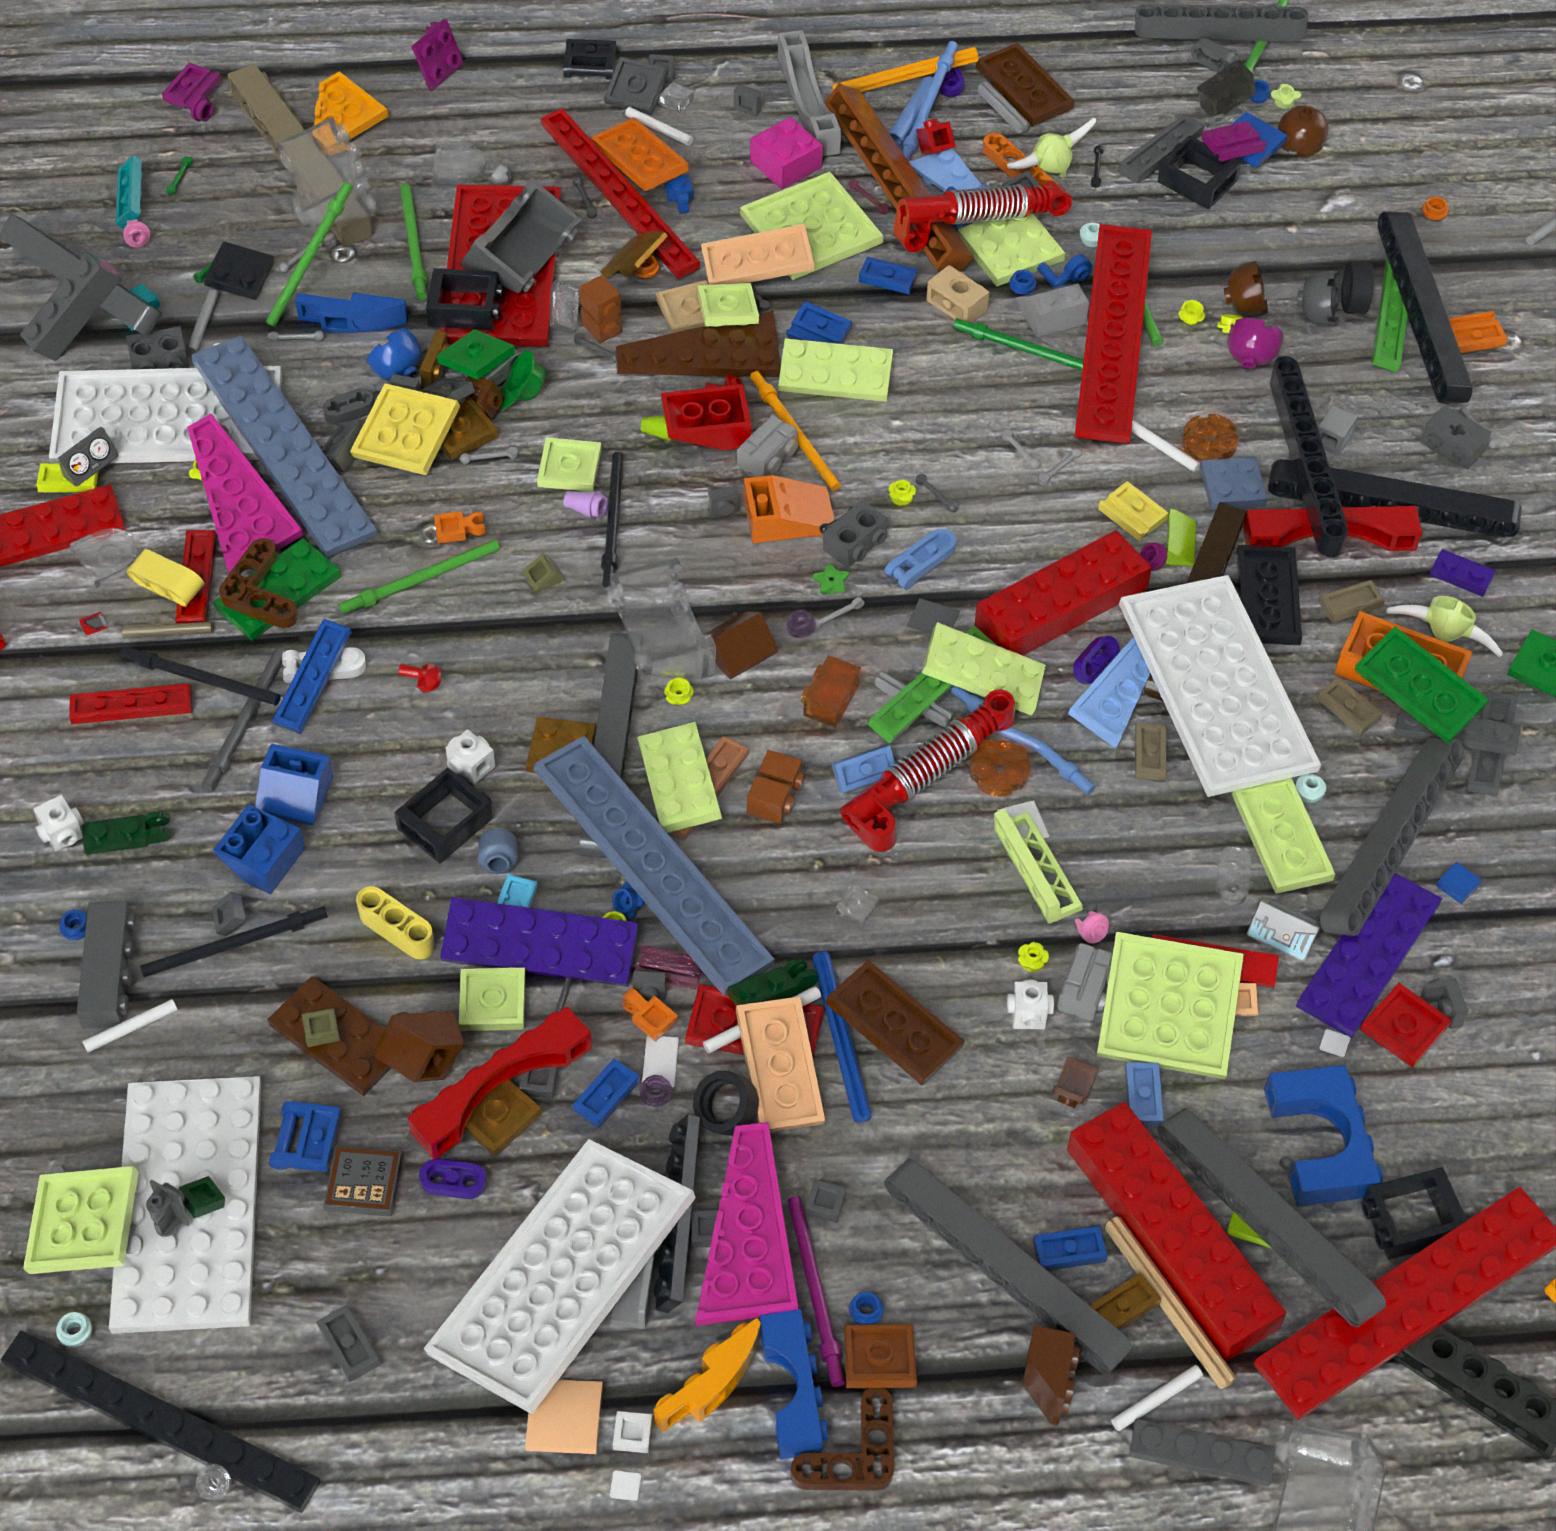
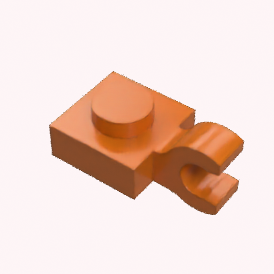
M633 988L623 995L626 1001L622 1003V1006L628 1012L634 1014L632 1016V1023L655 1042L678 1020V1015L656 996L647 1001Z

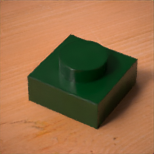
M209 1176L178 1188L184 1206L194 1219L225 1206L224 1195Z

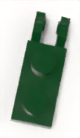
M166 811L149 812L146 816L143 814L85 822L82 824L85 854L90 855L148 847V844L170 840L171 830L164 827V825L166 826L170 822V814Z
M799 957L788 961L784 967H778L728 986L727 995L736 1006L791 998L816 984L818 975L811 969L805 972L808 963Z

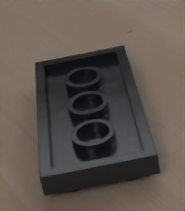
M1238 545L1236 553L1239 598L1261 643L1300 645L1302 641L1296 548Z

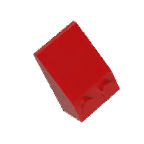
M743 384L661 393L666 429L670 439L719 450L738 449L751 436L752 425Z

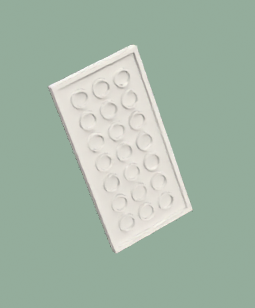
M263 366L281 391V366ZM197 368L59 371L49 452L50 463H59L57 459L59 456L99 427L105 429L119 454L110 463L195 461L196 457L187 427L209 414L214 416L247 460L259 459Z
M1229 575L1121 597L1119 606L1207 797L1319 771L1321 763Z
M260 1076L128 1083L122 1167L133 1166L139 1173L124 1266L113 1268L109 1319L111 1334L250 1326L262 1090ZM209 1176L225 1197L224 1208L195 1219L186 1210L191 1223L189 1227L181 1223L171 1236H159L156 1233L154 1221L151 1219L146 1208V1202L153 1193L149 1183L152 1179L161 1185L169 1183L178 1189L182 1185Z
M588 1139L424 1347L427 1355L528 1413L533 1414L696 1197L693 1190Z

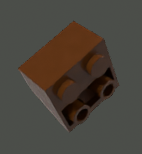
M433 1010L427 1013L410 1014L402 1012L392 1015L374 1050L375 1057L413 1082L445 1080L464 1045L454 1011L441 1012Z
M1034 1325L1022 1385L1050 1424L1058 1426L1061 1414L1068 1415L1080 1348L1074 1347L1075 1333Z

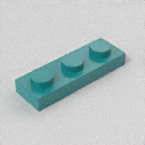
M134 155L118 169L115 224L123 229L127 226V221L138 219L141 214L142 160Z

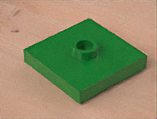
M474 329L437 355V360L441 365L479 380L513 356L515 349L512 344Z
M1531 629L1512 662L1507 675L1556 697V640Z

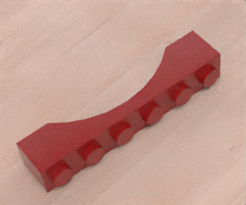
M1417 506L1342 507L1348 526L1347 536L1368 541L1387 551L1417 550L1422 535ZM1306 509L1247 510L1243 525L1246 545L1286 547L1298 540L1313 537Z
M568 1006L559 1012L551 1013L542 1024L533 1030H527L522 1033L518 1040L509 1047L499 1049L482 1066H476L469 1070L459 1082L443 1088L436 1098L427 1104L417 1106L411 1115L407 1117L410 1133L433 1160L437 1159L461 1142L465 1127L473 1111L496 1087L517 1075L531 1070L547 1067H567L592 1049L590 1030Z

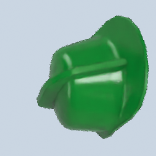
M530 350L523 351L515 360L510 374L500 390L505 396L499 408L500 410L512 405L516 399L523 401L531 400L541 391L546 377V370L534 361L533 352Z

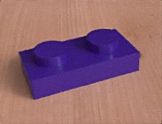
M1442 549L1431 569L1430 576L1484 597L1496 570Z

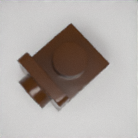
M467 376L465 381H472L475 392L470 394V397L477 402L487 417L493 418L505 396L494 381L483 378L476 380Z

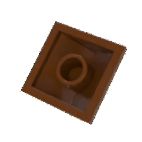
M744 611L696 638V642L730 680L778 653V648L761 612Z

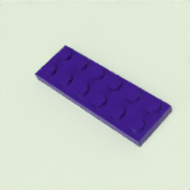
M1395 873L1359 934L1356 936L1342 935L1298 999L1296 1007L1353 1038L1440 906L1443 898Z
M451 897L440 959L445 962L488 968L525 967V973L628 987L639 925L636 922Z

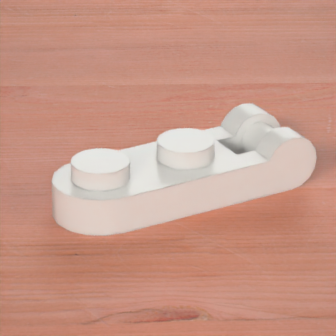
M344 648L328 680L354 678L361 675L367 665L364 653L358 648ZM295 650L283 652L282 664L286 667L283 670L284 682L291 684L306 652L299 653Z

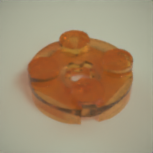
M1209 414L1208 418H1200V415L1191 418L1184 427L1182 449L1200 461L1226 459L1236 452L1239 435L1237 436L1235 432V425L1223 416ZM1211 436L1215 437V440L1211 441L1207 440L1206 438H1210Z
M984 740L981 742L980 748L972 754L969 767L970 777L978 784V789L985 794L995 797L1009 796L1012 794V791L1019 788L1020 790L1023 789L1028 782L1030 761L1027 757V750L1022 746H1017L1007 741ZM1003 765L1007 769H1003L1002 773L996 772V767L994 766Z

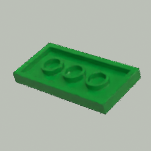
M302 538L277 556L276 562L258 587L292 600L298 609L342 576L340 569ZM221 597L213 601L215 609L251 641L274 626L225 607L221 602ZM256 600L251 606L260 608L266 604V601Z
M1396 626L1355 666V671L1447 744L1489 702L1488 698Z

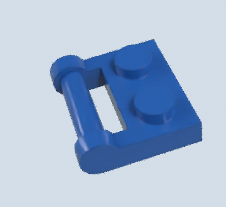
M292 1101L284 1102L281 1110L283 1120L275 1152L270 1154L269 1166L279 1170L295 1168L328 1172L342 1114L340 1107ZM304 1118L296 1153H288L296 1119Z

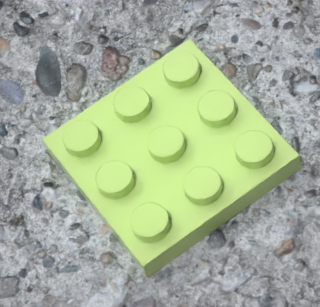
M1032 213L1021 219L975 222L958 228L957 231L974 256V259L996 287L1010 282V278L1018 270H1028L1034 273L1038 271L1037 267L1043 262L1048 266H1052L1065 261L1066 253Z
M133 1166L40 1175L23 1269L29 1274L124 1266L139 1172Z

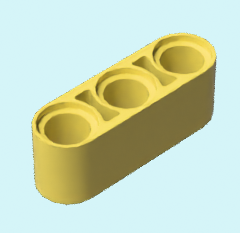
M144 549L126 570L127 575L138 585L184 607L188 605L204 586V581L194 571L148 549Z
M365 887L358 892L356 903L360 920L364 925L412 958L422 960L432 955L435 950L432 927L428 921L377 887ZM417 938H424L423 940L415 941Z

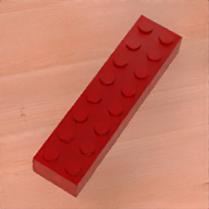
M1125 1101L1070 1132L1067 1146L1069 1154L1115 1216L1122 1218L1225 1362L1280 1330L1287 1312Z

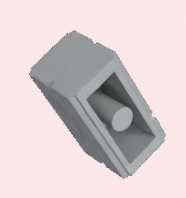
M771 415L737 449L738 466L748 473L751 472L755 477L776 473L785 457L793 456L798 448L796 428L786 422L783 423L782 420Z
M1082 943L1077 945L1059 995L1057 1005L1059 1011L1071 1015L1076 1014L1077 1017L1089 1021L1094 1020L1097 1010L1103 1012L1106 999L1104 989L1106 984H1108L1113 953L1101 949L1096 950L1094 947Z

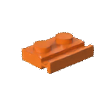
M1494 311L1448 318L1460 353L1506 345L1508 338L1498 319L1495 320Z

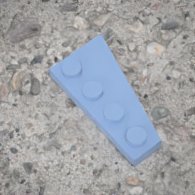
M1134 637L1068 712L1070 716L1115 749L1120 742L1150 674Z

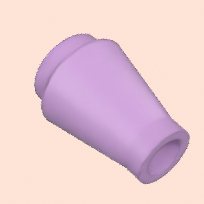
M567 491L564 496V506L591 519H596L597 517L602 518L605 515L608 499L601 492Z

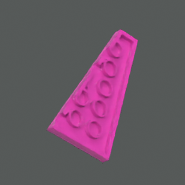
M212 414L187 427L228 574L253 541L260 538L270 539L275 544L276 551L303 536L300 526Z
M768 1122L735 1126L719 1210L708 1255L705 1278L701 1289L699 1307L696 1313L695 1326L760 1318L762 1314L798 1310Z

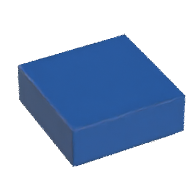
M1456 862L1438 880L1436 886L1462 904L1480 886L1482 880Z

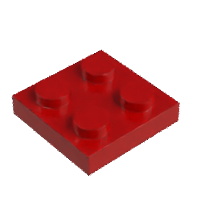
M1398 983L1362 1023L1360 1031L1414 1068L1447 1030L1452 1019Z

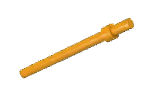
M759 371L753 372L750 375V379L758 388V394L764 403H768L783 423L786 422L796 428L797 442L831 491L838 490L841 486L840 482L778 399V393L772 384H768Z

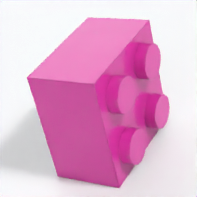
M792 117L750 138V162L780 189H784L822 168L823 144Z

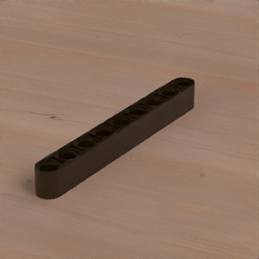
M1219 502L1187 583L1224 575L1242 530L1247 510ZM1150 673L1143 695L1163 701Z

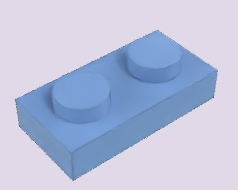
M884 744L835 761L831 765L839 792L845 793L878 781L881 778L882 772L888 767H892L895 761L891 746Z
M1126 1062L1127 1104L1144 1127H1158L1164 1121L1159 1063Z

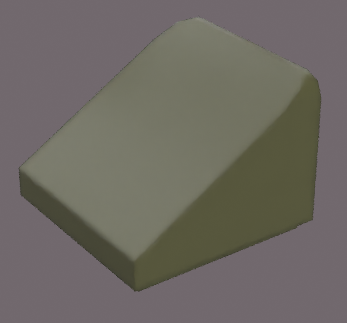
M544 553L522 571L536 593L565 580L555 561Z

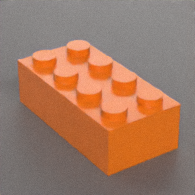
M1359 611L1340 653L1334 673L1337 676L1380 691L1355 671V666L1395 626L1462 679L1472 651Z

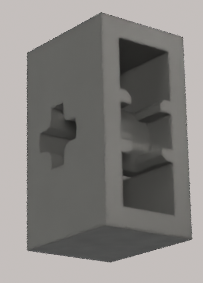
M1443 406L1426 424L1421 443L1468 470L1485 452L1491 431Z

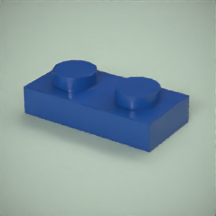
M867 257L859 273V282L909 295L917 278L918 269Z
M614 1058L573 1103V1111L600 1128L640 1082V1076Z
M1100 1226L1039 1234L1033 1237L1037 1262L1047 1271L1104 1263L1108 1257Z

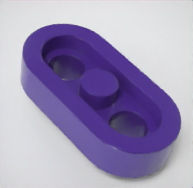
M958 67L952 68L944 77L939 89L944 96L955 97L963 93L965 89L964 77Z
M1112 636L1097 637L1080 654L1073 666L1074 676L1079 683L1092 684L1120 653L1117 640Z
M432 1159L426 1162L419 1172L422 1188L431 1195L474 1199L482 1195L487 1186L483 1168L474 1163ZM435 1177L443 1178L439 1183L432 1182ZM468 1181H474L476 1183L472 1187L465 1186V1183H467Z

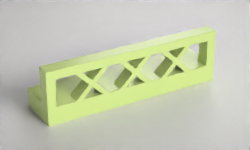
M1006 809L995 812V831L1048 924L1082 911V903L1028 811L1010 818ZM1026 824L1029 829L1027 838L1021 837L1016 828L1017 826ZM1028 847L1041 850L1043 855L1040 862L1034 859ZM1042 870L1055 874L1056 880L1054 885L1048 883ZM1055 894L1068 897L1072 904L1060 908V902Z

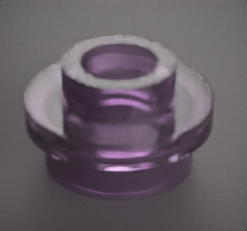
M805 610L793 612L787 621L788 632L795 638H805L811 635L816 628L814 616Z
M651 1075L640 1085V1098L648 1106H663L671 1099L672 1086L663 1076ZM653 1090H659L662 1092L659 1095L650 1094Z

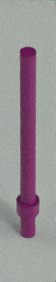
M792 1196L788 1199V1205L820 1335V1355L822 1362L827 1365L831 1386L839 1387L845 1384L840 1364L842 1353L839 1342L834 1339L801 1197Z

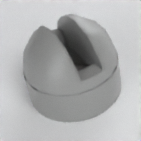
M500 163L489 178V181L495 185H507L511 179L510 171Z

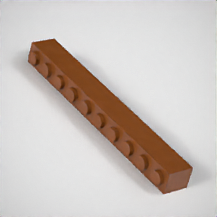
M838 83L824 103L831 113H835L839 126L895 209L897 210L898 202L901 198L932 196L859 90ZM945 222L931 223L929 239L923 248L924 252L936 270L942 271L950 265L962 272L974 256L952 224H946Z

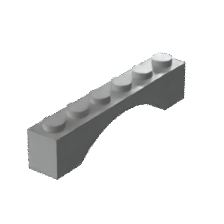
M803 30L778 33V59L804 129L823 144L822 157L840 154L841 129L835 113H831L828 110L820 94L812 66L809 46Z

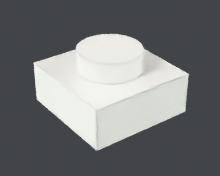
M617 1411L613 1450L648 1453L652 1414Z

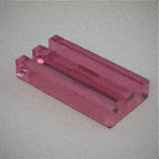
M642 945L635 971L666 973V984L697 990L702 970L689 954ZM645 966H648V967L663 969V971H665V972L656 971V970H651V969H646V968H644V967H645ZM678 972V973L693 975V978H692V977H687V976H681V975L671 974V973Z

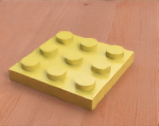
M385 383L350 452L354 458L427 475L460 409V405L457 400Z

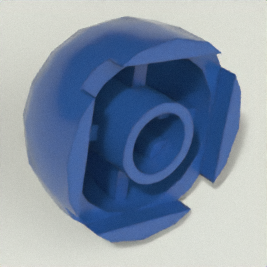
M402 328L388 335L386 338L389 342L383 347L379 343L366 360L370 369L377 376L387 381H390L393 374L413 378L418 372L416 367L419 365L422 356L420 344L407 328Z

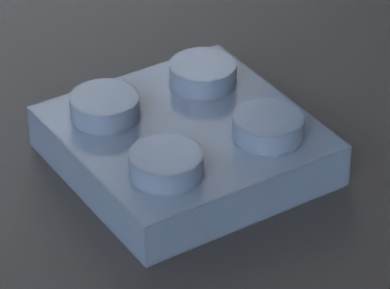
M1256 456L1201 460L1200 471L1210 510H1216L1219 502L1239 508L1266 506L1267 495Z

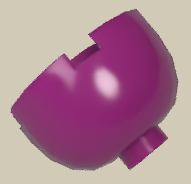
M1237 319L1235 325L1233 323L1230 325L1227 343L1230 354L1240 362L1241 366L1249 369L1271 363L1278 355L1284 338L1283 332L1275 325L1272 326V329L1265 327V321L1259 319Z

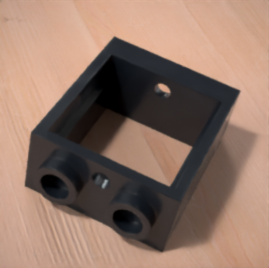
M1189 135L1182 143H1177L1167 157L1164 156L1160 160L1157 168L1159 170L1157 182L1210 209L1237 182L1241 162L1236 159L1220 162L1218 154L1214 155L1205 143ZM1189 161L1214 174V176L1205 184L1179 169Z
M433 268L426 303L428 326L493 330L494 320H499L500 303H498V300L503 299L504 286L499 283L498 272ZM446 291L487 293L485 306L444 303Z
M448 767L394 812L397 829L439 864L493 819L492 801L489 796L481 790L478 792L470 785L466 777L460 773H454ZM452 794L473 812L443 837L420 818L446 796Z
M1443 1167L1368 1186L1361 1202L1365 1218L1371 1220L1375 1229L1374 1236L1377 1246L1381 1250L1384 1249L1388 1260L1418 1253L1468 1221ZM1426 1189L1442 1225L1399 1236L1384 1200Z

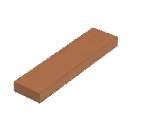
M725 736L720 739L706 758L716 798L749 755V748ZM696 826L670 833L686 840Z

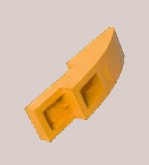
M757 1318L749 1324L744 1322L732 1331L731 1337L723 1343L716 1342L707 1348L701 1358L703 1374L696 1373L684 1383V1388L674 1395L672 1393L665 1395L657 1402L656 1408L653 1409L654 1423L662 1433L690 1413L700 1423L728 1398L748 1370L761 1338V1322Z

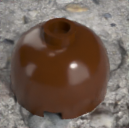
M1306 105L1290 108L1281 117L1278 124V130L1288 135L1286 143L1281 147L1289 152V149L1295 150L1297 155L1300 156L1313 155L1320 152L1326 143L1328 135V123L1324 114L1320 110Z
M1257 261L1248 262L1235 268L1228 278V287L1224 288L1227 304L1232 303L1235 310L1245 316H1258L1268 313L1267 299L1264 300L1265 289Z

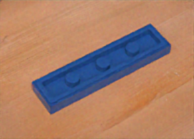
M323 618L272 720L275 725L302 734L352 633L350 628Z

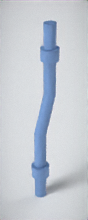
M949 41L944 54L940 55L936 73L909 136L904 139L902 144V153L908 162L919 145L916 129L924 127L923 122L928 118L944 77L951 70L954 63L953 56L958 47V44L954 41Z
M953 686L951 692L965 704V708L970 713L984 703L978 695L973 696L964 689ZM1012 727L1003 731H996L1007 739L1037 751L1060 771L1059 775L1068 783L1073 782L1087 795H1090L1095 790L1096 786L1080 773L1079 767L1072 761L1067 762L1044 741Z

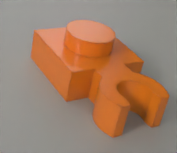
M462 511L434 515L438 544L466 540L467 533L475 536L485 534V525L476 524L484 522L483 512H473L468 517H463Z

